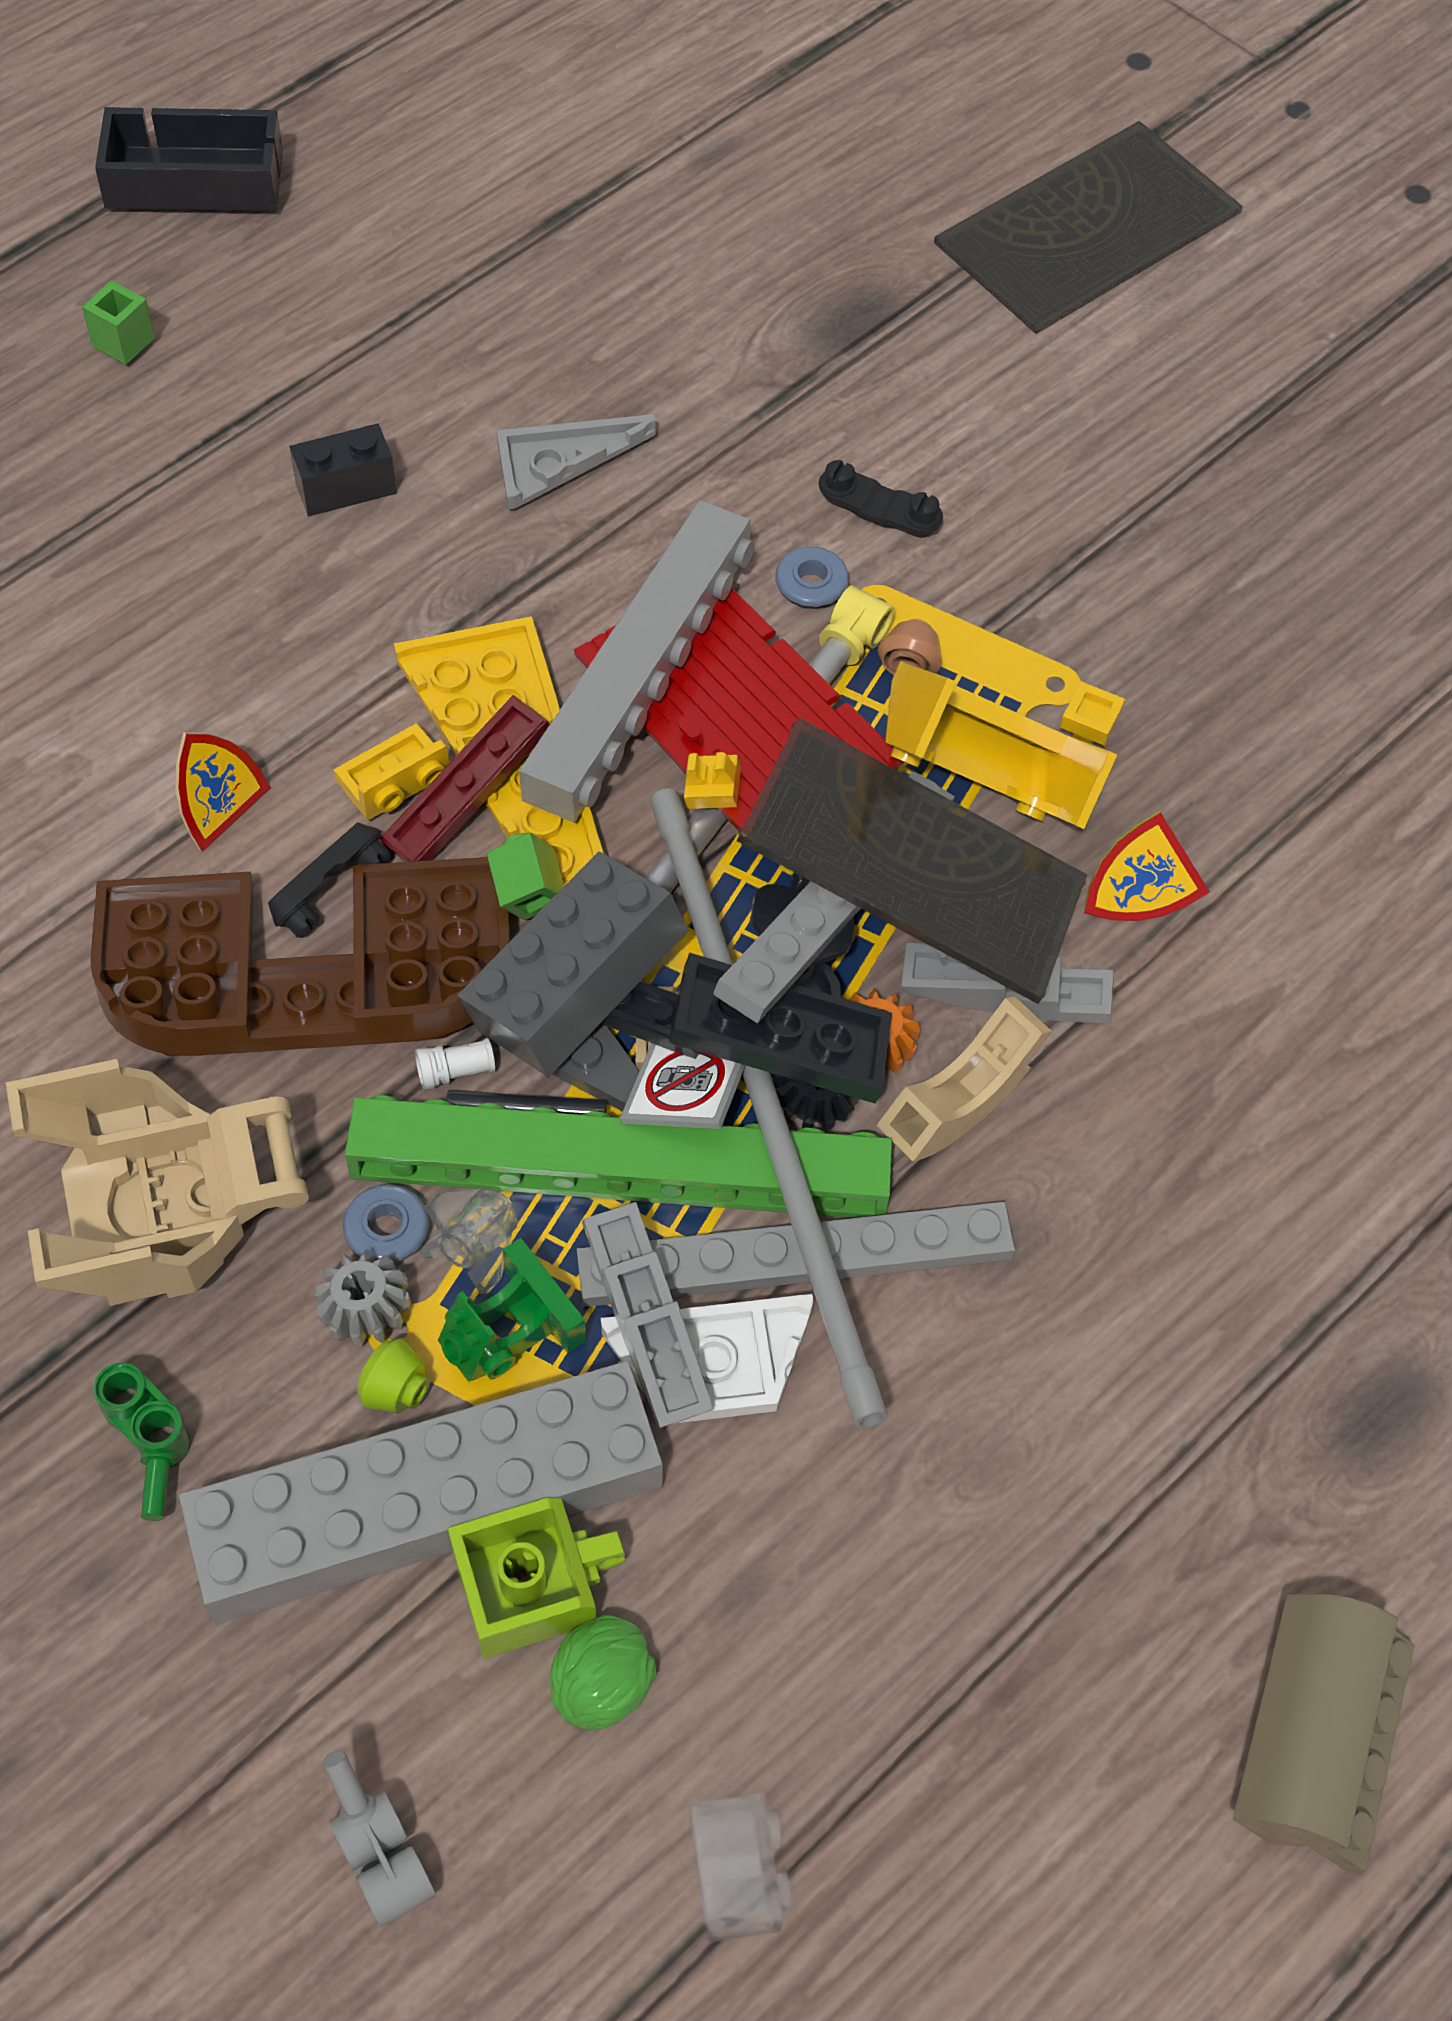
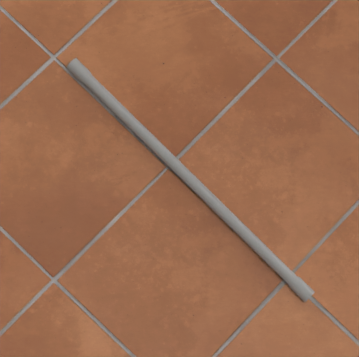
M671 788L659 790L650 798V804L661 837L666 841L703 957L733 965L689 834L690 826L679 793ZM745 1065L742 1075L841 1373L840 1382L854 1425L858 1429L875 1427L883 1423L888 1418V1414L874 1372L867 1363L769 1072Z

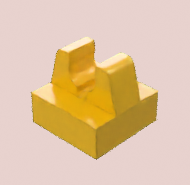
M1081 681L1062 716L1060 728L1072 732L1075 739L1092 745L1093 742H1097L1105 746L1123 711L1126 699Z
M723 752L716 753V756H698L697 753L689 754L684 800L688 809L737 807L741 773L738 755H727Z

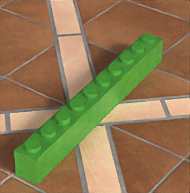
M376 1095L370 1099L354 1098L345 1152L351 1180L788 1213L759 1124H748L743 1127L722 1126L721 1129L622 1124L620 1118L611 1117L606 1113L597 1111L577 1115L558 1113L553 1109L544 1107L524 1111L505 1109L500 1105L491 1103L480 1104L476 1107L459 1106L439 1099H430L419 1103L398 1101L386 1095ZM802 1128L797 1131H790L818 1215L849 1218L886 1215L890 1197L892 1138H879L869 1132H855L850 1135L826 1134L816 1128Z

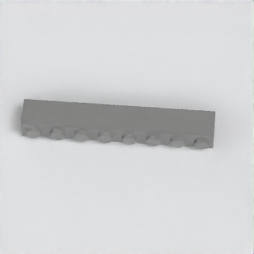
M699 500L519 770L523 802L574 823L585 806L590 808L594 805L601 790V781L608 770L615 771L622 760L626 742L631 735L637 736L642 730L646 721L647 710L653 700L660 701L664 696L671 672L675 666L681 667L685 663L690 652L691 641L697 632L703 633L707 629L712 617L713 607L718 599L725 600L728 596L738 568H745L748 565L754 551V541L750 540L751 519Z

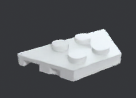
M806 1294L680 1309L714 1410L677 1423L777 1411L812 1312L813 1295ZM616 1317L601 1318L603 1337L621 1362L629 1361L635 1382L644 1393Z

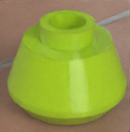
M394 1339L383 1342L368 1359L357 1383V1394L362 1406L370 1410L401 1413L407 1407L415 1409L423 1400L430 1385V1380L425 1377L426 1365L405 1340Z

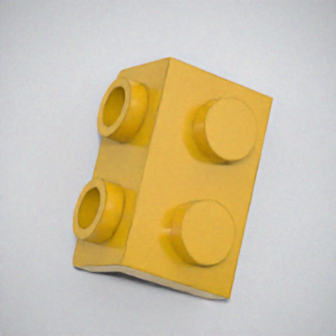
M415 723L333 769L335 781L368 821L382 812L387 813L394 810L403 800L422 789H426L449 764L448 747L442 740L433 743L420 726Z

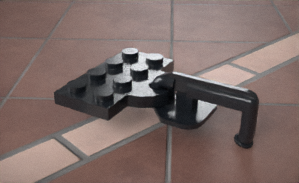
M796 866L791 876L789 887L780 884H767L758 889L753 900L750 923L759 935L769 927L815 877L814 875ZM852 918L758 1024L713 995L718 980L732 965L689 953L683 969L669 1043L876 1104L883 1090L892 1013L842 998L840 982L831 967L825 963L845 955L849 951L854 931V918Z

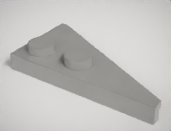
M655 415L497 430V443L508 509H515L655 436Z

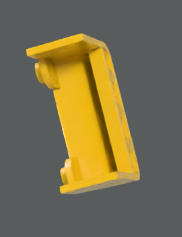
M901 661L899 662L892 678L885 738L886 743L894 746L891 756L916 767L919 766L923 758L1019 800L1016 807L1017 811L1042 822L1046 813H1049L1078 827L1085 828L1117 754L1067 736L956 686V681Z

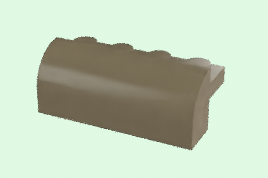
M1287 1595L1234 1811L1233 1820L1269 1844L1309 1846L1346 1871L1366 1872L1371 1845L1375 1838L1377 1817L1383 1789L1387 1782L1388 1766L1396 1729L1400 1721V1711L1408 1673L1412 1666V1655L1415 1644L1396 1631L1398 1622L1396 1616L1372 1604L1339 1595Z

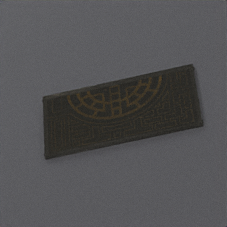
M1138 121L934 236V244L1037 334L1242 212L1243 206L1146 125Z
M798 718L791 726L792 731L744 826L739 829V836L736 841L1039 1004L1046 995L1047 985L1082 888L1086 884L1087 874L809 722Z

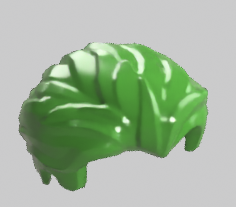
M603 1615L573 1629L560 1644L550 1671L549 1687L551 1689V1701L557 1713L563 1717L566 1723H570L572 1727L578 1726L582 1730L609 1728L619 1723L642 1704L656 1677V1665L654 1658L648 1653V1644L645 1636L635 1624L616 1616Z

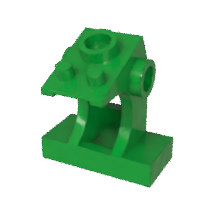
M521 1237L502 1249L505 1273L511 1281L493 1297L480 1304H475L471 1298H468L461 1291L458 1293L453 1306L445 1314L444 1319L446 1322L437 1341L440 1343L446 1359L458 1367L468 1382L485 1375L489 1379L500 1377L515 1364L516 1357L550 1334L555 1336L568 1354L586 1342L585 1319ZM510 1313L520 1326V1329L506 1337L496 1339L495 1332L489 1325Z

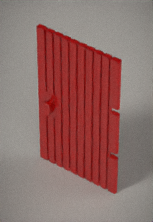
M731 587L726 599H718L713 607L712 617L707 629L703 633L697 632L691 641L690 652L685 663L681 667L675 666L671 672L668 687L660 701L653 700L648 708L643 729L685 774L689 754L697 753L698 756H716V753L723 752L727 755H738L741 773L737 807L717 809L760 853L765 849L749 841L748 835L799 734L880 778L885 776L888 771H893L901 766L904 761L891 756L893 747L886 743L885 739L849 703L843 704L835 709V711L830 707V705L840 699L841 695L784 639H780L770 646L766 643V641L776 635V631ZM615 626L606 630V633H601L592 638V641H587L574 649L575 656L586 668L589 667Z

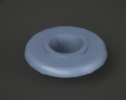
M807 546L795 549L782 558L776 568L775 581L779 591L790 601L802 606L819 607L831 604L841 597L848 587L849 572L844 561L834 552L821 547ZM816 575L822 578L823 581L808 583L803 581L801 577Z
M390 1184L373 1186L358 1194L346 1208L342 1223L345 1241L353 1253L361 1257L364 1250L367 1249L373 1254L375 1261L387 1254L393 1262L402 1261L414 1254L425 1241L430 1225L427 1208L418 1195L405 1187ZM381 1216H395L402 1222L398 1231L391 1235H377L370 1229L373 1222Z

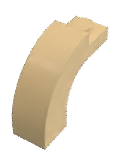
M1015 996L1005 998L975 1039L957 1059L934 1077L921 1083L905 1086L876 1126L888 1138H892V1142L913 1162L938 1153L982 1121L1010 1094L1029 1072L1031 1067L1027 1063L1052 1031Z

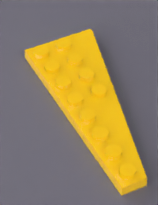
M532 616L394 643L395 657L399 667L455 756L512 695L548 720L549 724H551L560 710ZM530 752L484 803L506 838L516 834L532 833L554 847L565 886L598 851L603 853V849L589 807L585 806L574 823L522 801L519 770L531 754Z

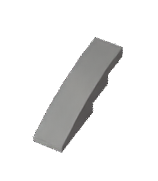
M906 943L902 992L951 1005L988 1012H995L1005 998L1015 996L1039 1019L1111 1024L1113 970L1062 968L1061 958L1046 957L1033 993H1030L942 944Z
M634 1202L584 1218L582 1224L601 1279L658 1428L714 1410L677 1301L673 1302L657 1252L652 1250L637 1203Z

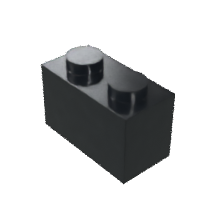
M379 423L289 446L295 484L308 517L397 494L392 455Z

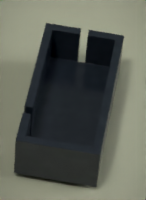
M104 107L95 166L104 208L277 211L280 186L279 177H281L283 157L277 110L152 108L151 115L158 148H152L144 108Z

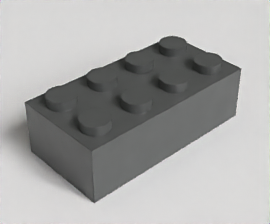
M598 851L457 997L481 1034L549 1078L689 930L671 892Z

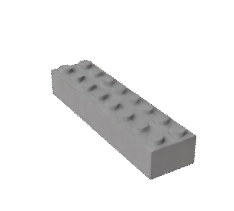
M625 1361L178 1495L204 1605L216 1625L451 1553L447 1528L551 1497L562 1498L568 1517L662 1488L663 1464L629 1361Z

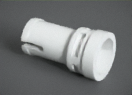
M488 1038L444 1049L442 1045L435 1048L423 1047L415 1049L416 1066L423 1090L433 1089L435 1086H439V1084H449L450 1079L495 1071L493 1050Z

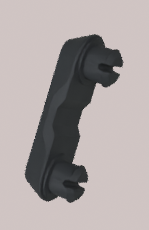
M842 460L829 462L826 465V471L820 476L818 482L819 489L829 503L856 513L862 518L919 538L929 536L942 524L943 513L939 507V500L933 495L928 497L925 492L911 494L903 490H892L884 487L877 480L856 473L852 464L846 463L844 465Z
M359 822L356 823L283 887L268 902L275 926L281 927L285 924L296 936L295 938H303L320 920V915L307 902L317 892L326 877L336 876L350 862L357 861L360 865L386 863L391 858V851L378 840L381 837V831Z

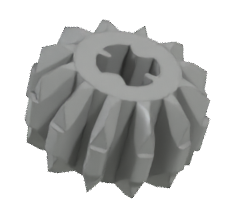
M365 1249L359 1261H352V1258L343 1253L341 1259L342 1267L340 1269L325 1267L323 1276L326 1283L315 1286V1297L318 1304H320L317 1306L319 1319L326 1327L330 1326L333 1337L338 1339L339 1342L351 1336L353 1343L361 1348L366 1337L374 1335L377 1341L383 1343L385 1338L384 1329L386 1327L402 1329L403 1320L400 1313L410 1310L411 1299L408 1292H406L409 1286L406 1275L400 1269L396 1270L393 1260L387 1254L375 1261L373 1254Z

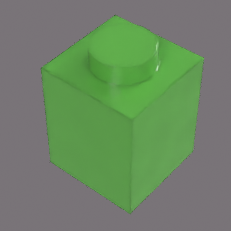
M112 280L82 306L91 346L125 365L155 338L146 299Z
M532 833L510 836L503 842V845L486 852L500 907L523 920L537 915L564 887L554 847Z

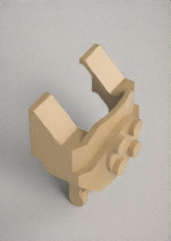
M118 1059L5 1082L12 1130L15 1136L74 1147L61 1169L72 1237L44 1233L39 1228L28 1230L33 1272L37 1287L103 1296L107 1298L110 1306L165 1293L168 1298L194 1293L224 1264V1258L244 1236L242 1224L265 1209L273 1207L295 1208L308 1201L309 1196L306 1182L300 1179L288 1127V1122L292 1117L290 1104L284 1097H270L223 1107L209 1114L187 1102L153 1072L121 1066ZM258 1125L266 1127L277 1180L261 1185L249 1127Z

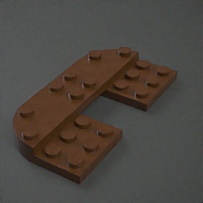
M487 857L353 865L354 954L251 960L254 888L251 871L97 881L91 945V971L100 1006L114 1029L131 1042L167 1056H202L412 1042L432 1038L440 1039L473 1022L457 995L510 942L509 912L500 907Z

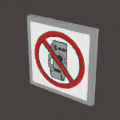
M651 1043L620 1120L622 1124L721 1129L745 1065L705 1053H700L694 1059Z

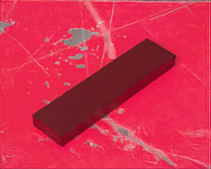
M512 695L379 838L381 842L404 862L430 861L535 748L550 725L548 720Z

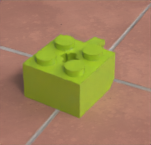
M546 1497L447 1528L452 1554L483 1660L569 1633L579 1625L596 1619V1607L589 1587L600 1583L599 1572L619 1566L625 1562V1553L617 1531L588 1539L585 1530L572 1532L562 1498ZM519 1570H525L527 1577L531 1578V1580L519 1583L517 1578H514V1573Z

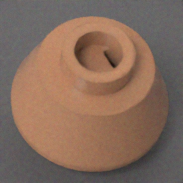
M911 619L898 623L880 642L878 647L879 658L885 669L892 675L895 674L900 661L935 674L941 668L942 657L938 634L925 621Z

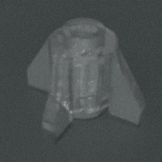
M485 1188L436 1194L424 1206V1209L437 1229H442V1231L432 1237L420 1250V1253L424 1259L440 1258L444 1255L450 1262L461 1268H470L475 1264L467 1274L480 1294H488L501 1280L504 1268L502 1249L509 1245L512 1232L517 1227V1217L512 1202L504 1194Z

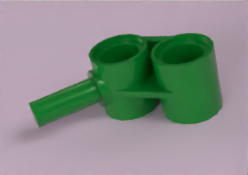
M124 1362L114 1363L102 1369L96 1376L93 1385L94 1397L108 1424L118 1429L138 1449L141 1454V1463L146 1465L141 1518L147 1521H160L164 1519L169 1468L176 1466L187 1456L191 1445L190 1435L178 1409L137 1367ZM122 1390H136V1394L130 1401L124 1404L111 1403L115 1395ZM161 1427L173 1428L172 1434L166 1440L158 1443L148 1442L149 1436L156 1429Z

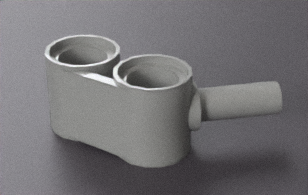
M338 1750L328 1754L323 1759L322 1764L342 1804L340 1815L328 1822L352 1871L356 1870L358 1875L356 1876L357 1882L381 1928L434 1898L436 1894L413 1847H407L405 1843L408 1841V1838L386 1793L382 1791L373 1797L365 1794L346 1753Z

